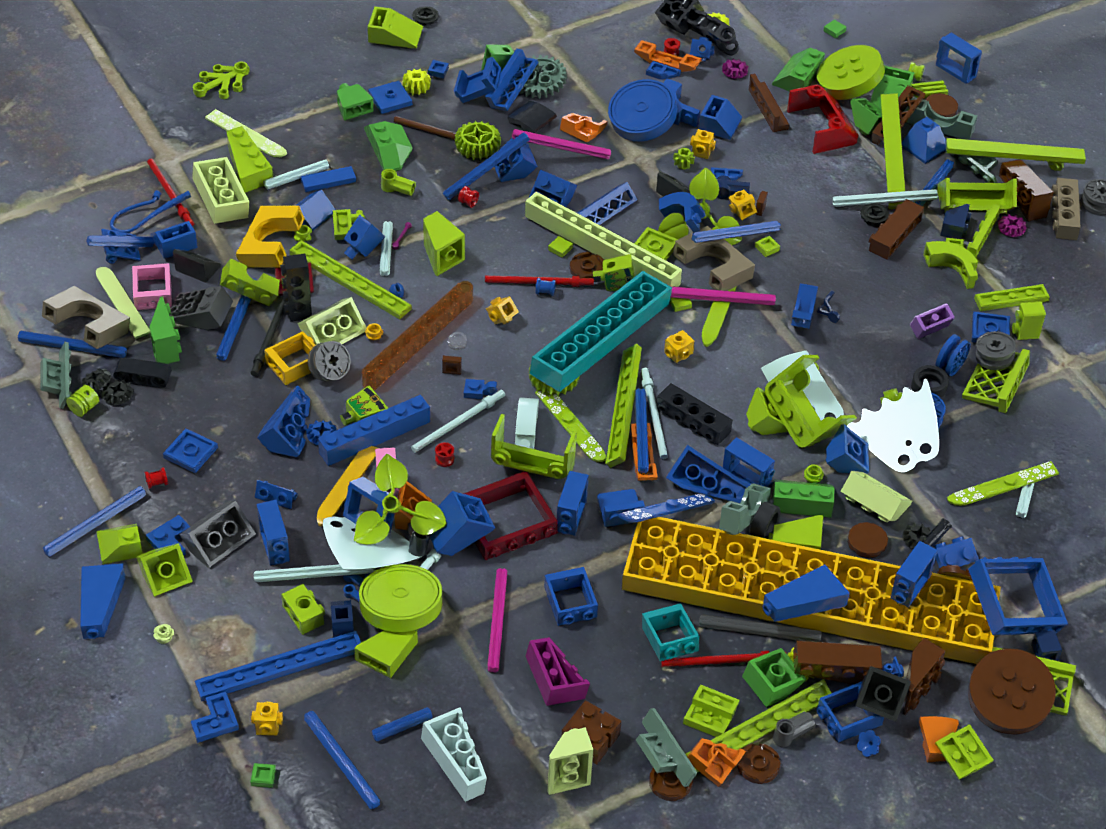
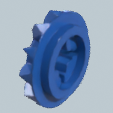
M324 419L322 422L316 420L314 424H309V428L306 429L307 438L311 443L318 445V438L322 437L319 433L321 429H324L322 436L336 431V425H333L331 421L326 422Z

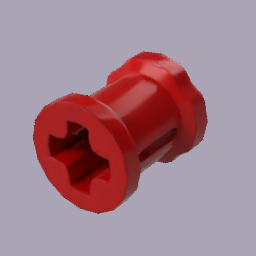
M164 467L159 471L144 472L148 489L159 484L168 485Z

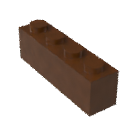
M905 199L902 204H898L895 212L889 214L886 222L882 223L878 231L870 236L869 251L888 260L922 221L924 207L908 199Z

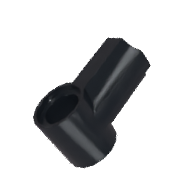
M410 522L407 524L410 542L408 551L414 556H425L430 535L418 534L414 531Z

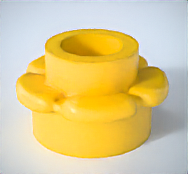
M372 323L367 326L365 334L370 340H378L383 335V330L379 324Z

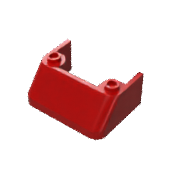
M812 85L790 90L787 107L788 113L819 106L829 121V129L815 131L813 154L857 144L859 136L837 100L823 87Z

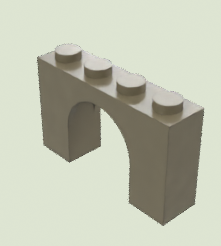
M706 226L700 229V231L698 232L709 231L712 229ZM693 233L675 241L673 255L684 264L703 256L716 257L725 262V264L710 272L709 285L715 290L728 291L753 278L755 264L724 239L694 243L691 239Z
M76 286L43 301L42 317L55 325L74 316H87L95 319L85 325L84 341L97 349L129 332L130 317Z

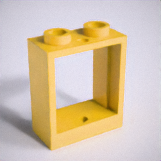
M302 331L264 350L266 364L285 385L311 372L308 367V359L289 368L282 358L301 349L309 355V352L315 346L313 339Z

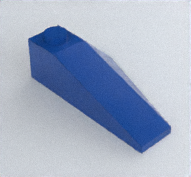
M298 385L295 386L268 420L257 437L270 452L297 457L305 446L306 439L303 437L307 429L305 420L309 415L310 398Z
M689 445L686 446L666 477L682 489L736 503H741L745 489L750 486Z

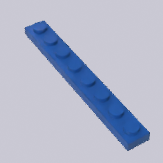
M353 631L195 680V686L201 702L206 701L205 698L222 692L228 694L355 654V647L361 641L357 631Z

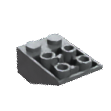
M223 286L209 287L186 293L182 292L175 297L169 316L174 317L176 324L205 330L221 327L233 300Z

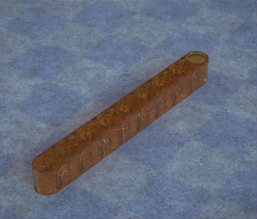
M468 281L458 283L362 369L363 388L370 385L373 390H376L465 310L473 302L472 283Z

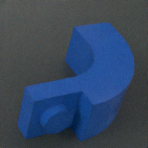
M667 78L664 84L673 92L677 104V116L674 124L679 125L680 122H684L697 127L700 119V110L681 103L679 98L681 97L682 84Z
M676 192L659 199V210L664 217L672 213H680L682 216H685V222L693 233L700 231L701 218L706 215L693 195L687 192Z
M800 283L792 315V326L810 329L818 286Z

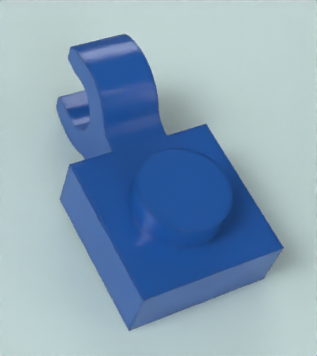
M466 379L464 398L483 399V395L492 396L497 392V382L490 381L485 384V380Z

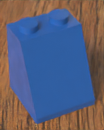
M452 491L438 506L445 516L446 526L430 534V539L437 553L453 556L492 532L495 526L480 498Z

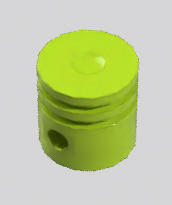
M83 385L67 398L66 403L75 415L82 417L99 403V397L90 386Z

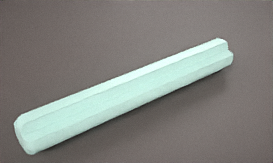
M322 160L264 181V186L268 190L300 179L301 176L327 170L329 168L328 161Z
M391 221L383 223L382 234L385 238L382 240L381 276H388L390 274L393 223Z

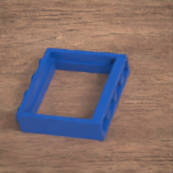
M984 557L983 559L976 560L968 568L992 635L1034 634L1041 630H1055L1057 633L1068 625L1043 558L1027 557L1018 559V557H1012L1010 559H1003L1002 557L987 559ZM1029 573L1045 617L1005 618L989 574Z

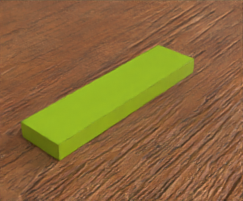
M1043 284L975 294L974 297L980 311L1020 306L1021 302H1046L1050 298Z

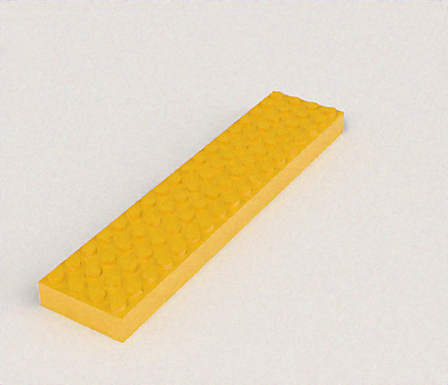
M663 517L637 522L623 573L622 590L773 621L763 611L764 595L826 565L849 591L847 606L776 622L912 651L923 638H926L945 650L944 657L977 664L983 657L991 653L993 648L994 635L991 633L974 583L971 580L932 573L908 608L891 599L895 576L901 567L898 565L741 533L730 535L726 531ZM993 585L999 601L1001 587Z

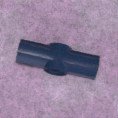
M719 176L717 178L719 184L718 198L726 199L743 189L749 194L750 182L731 181L728 176Z

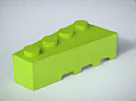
M243 126L226 131L230 156L244 192L263 187L265 180L273 178L272 166Z

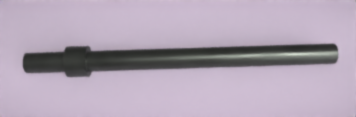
M283 295L260 351L253 360L254 365L250 372L252 376L258 375L260 368L264 366L266 361L264 350L269 348L283 315L284 304H287V302H284Z

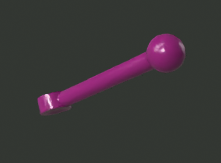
M410 222L405 223V228L396 242L392 243V249L397 250L399 248V243L403 236L412 227Z

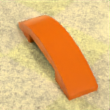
M643 40L634 49L638 56L649 63L655 61L679 69L681 72L693 71L701 62V58L686 54L682 58L656 50V44Z
M636 423L631 424L633 460L638 481L658 479L656 463H654L650 423H647L649 464L647 473L638 472Z

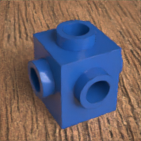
M700 37L699 40L692 39L690 55L701 58L702 62H706V59L710 60V56H714L715 46H712V41H709V38ZM702 47L705 48V51L703 52L700 51Z

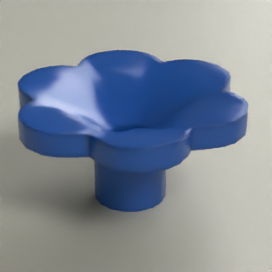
M873 730L861 732L859 734V742L857 743L858 750L862 751L865 757L876 755L879 752L880 737L876 736Z

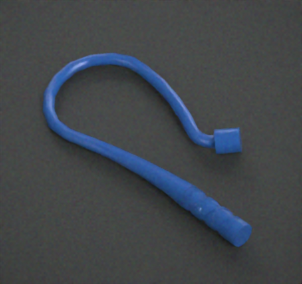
M156 190L152 200L129 206L117 212L111 218L110 228L123 233L133 232L161 212L190 198L191 194L189 191H186L173 198L131 229L119 230L114 227L113 223L119 215L159 200L161 192Z

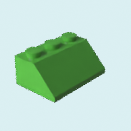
M808 48L794 54L774 79L772 85L789 92L790 90L810 86L817 77V71L824 61L825 53L817 49Z
M774 479L772 504L780 507V513L831 517L834 506V486L830 484Z

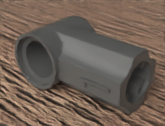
M804 711L789 720H779L773 735L774 743L780 747H787L793 739L814 729L816 724L813 716L809 712Z

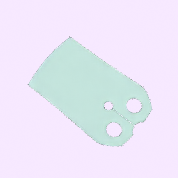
M807 350L783 356L761 367L767 381L770 382L802 355H809ZM813 363L806 369L810 375V383L803 392L815 408L821 421L824 419V415L829 412L833 413L836 418L844 415L841 405Z

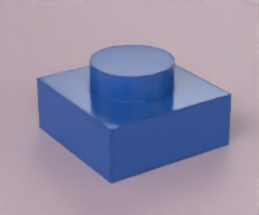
M433 60L428 69V75L444 79L449 69V63Z

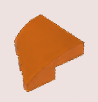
M571 113L562 117L560 130L582 141L589 142L605 129L608 121L592 122V117Z
M920 717L919 724L924 739L922 745L927 762L946 761L935 742L952 732L955 733L958 729L959 721L948 717Z
M702 738L690 751L687 758L693 767L719 787L746 751L741 748L739 750L731 749L726 744H715L711 740Z

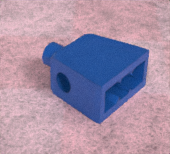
M359 215L344 237V240L350 244L344 254L351 260H353L358 252L366 257L385 236L373 224Z

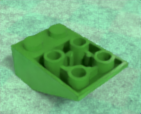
M885 66L884 76L874 88L870 102L881 109V94L898 93L899 97L907 85L912 87L914 72Z
M162 296L159 298L149 328L156 362L169 364L180 361L179 353H182L180 342H177V340H180L178 329H174L176 327L174 317L169 316L171 314L169 303L165 304Z

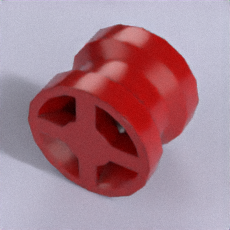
M675 38L666 39L663 52L679 56L680 41Z
M465 186L459 193L458 201L462 204L466 203L467 206L473 208L478 202L479 192L476 190L472 191L469 187Z
M445 442L438 444L435 447L436 464L441 467L451 466L455 459L454 447L450 443Z

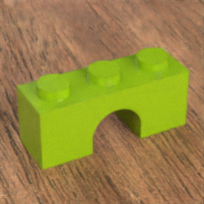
M230 259L222 269L220 285L270 306L278 296L280 280L263 273L256 281L247 274V265Z

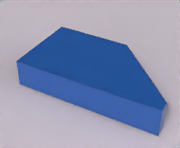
M652 61L646 70V75L660 80L677 77L681 74V70Z
M711 167V172L715 175L716 179L719 176H728L731 181H735L743 175V170Z

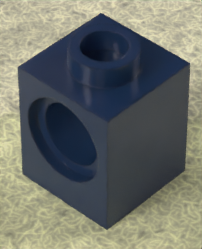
M1055 630L1035 632L1031 643L1035 656L1059 661L1062 648Z

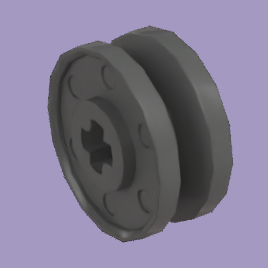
M1104 179L1090 180L1085 184L1081 196V204L1091 213L1106 215V180Z
M993 331L981 335L976 342L975 358L977 363L990 370H1001L1011 366L1015 359V341L1010 335L1003 332Z
M327 341L318 343L309 352L308 367L312 375L318 380L327 382L341 379L350 369V354L347 348L340 342Z

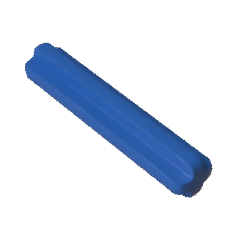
M426 707L373 729L372 736L375 741H380L432 719V712L429 707Z

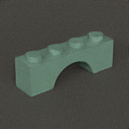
M922 100L906 122L914 125L923 118L928 117L940 126L943 134L970 140L975 129L977 115L961 111L956 116L944 117L933 111L929 101Z
M752 483L745 489L741 503L729 501L722 506L719 529L726 531L730 535H736L752 523L760 505L763 502H769L771 488Z

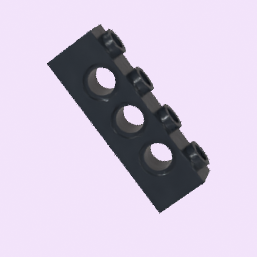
M304 253L284 256L280 269L282 276H285V278H281L282 287L286 289V291H283L284 302H287V304H284L285 315H289L290 322L305 320L312 316L309 268L306 255Z
M670 383L657 396L656 406L661 413L668 415L676 422L683 424L691 431L698 433L717 446L731 433L733 421L731 418L674 384Z

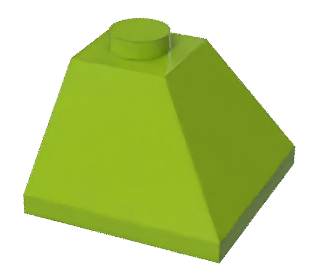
M759 387L756 388L746 413L749 428L761 435L788 432L766 396L765 391Z
M137 523L96 531L102 565L134 559L142 554Z
M179 543L136 556L142 575L153 596L193 582Z

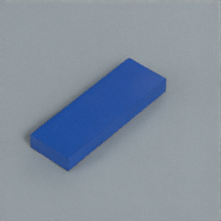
M352 166L304 175L301 176V182L305 192L354 183L356 182V176Z

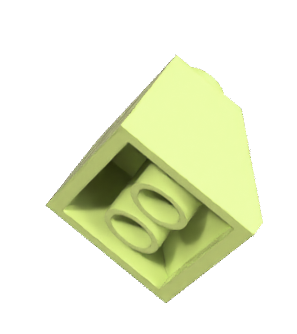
M352 297L342 299L297 323L301 332L303 331L308 337L310 336L315 345L327 341H336L344 344L364 333L367 328Z
M851 471L841 489V492L846 494L845 498L853 503L856 501L861 503V508L870 513L872 511L878 513V518L885 522L896 521L912 503V500L864 472Z
M586 727L564 732L549 755V795L591 785L593 747Z

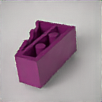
M550 637L530 640L526 652V659L546 706L585 699L590 682L587 679L584 680L578 674V669L574 665H570L565 659L566 655Z

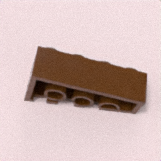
M1021 159L1003 162L999 177L1003 183L1017 179V205L1027 221L1047 218L1054 192Z
M797 641L793 650L795 674L854 685L864 680L870 666L882 670L881 646Z

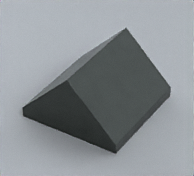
M661 171L658 172L656 192L664 197L676 192L690 193L689 187L676 178Z
M178 249L173 251L175 271L205 283L221 266V263L191 251Z
M870 666L861 684L855 706L896 722L911 681Z

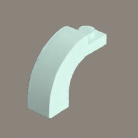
M519 398L515 445L534 449L539 399Z

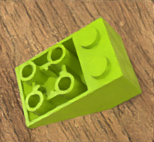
M375 6L368 24V42L417 49L423 26L391 8Z

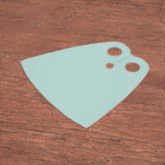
M328 517L323 520V529L327 542L342 569L378 568L420 558L409 553L410 542L393 530L383 541L365 545L354 541L355 532L351 529L355 528L356 524L346 517ZM339 521L343 526L340 528L333 527L330 522Z

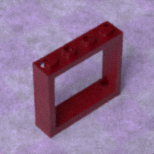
M527 471L464 493L480 498L483 505L526 490L545 520L489 542L485 536L475 541L474 543L484 560L498 557L509 551H515L520 547L557 534L558 521Z

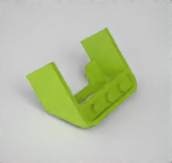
M945 178L937 186L940 208L944 210V213L964 204H970L969 211L991 210L993 205L996 204L1001 206L999 214H1007V211L1017 207V179H1012L1007 183H951L950 178Z
M802 355L768 382L765 387L766 396L795 444L799 447H809L834 436L841 425L845 424L847 426L857 418L855 415H840L838 418L826 417L822 421L820 420L803 392L810 383V375L806 369L819 359L818 355Z
M500 415L491 439V459L496 464L555 479H563L568 476L569 471H573L577 432H572L564 456L504 442L505 415Z

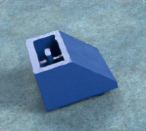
M711 95L700 114L699 130L712 132L715 136L731 140L742 120V116L728 99Z
M526 143L494 168L499 180L505 182L526 178L538 166L529 144Z
M540 170L529 198L535 192H538L566 207L571 202L577 185Z
M189 221L150 234L164 259L173 256L174 249L189 251L198 248L196 232Z

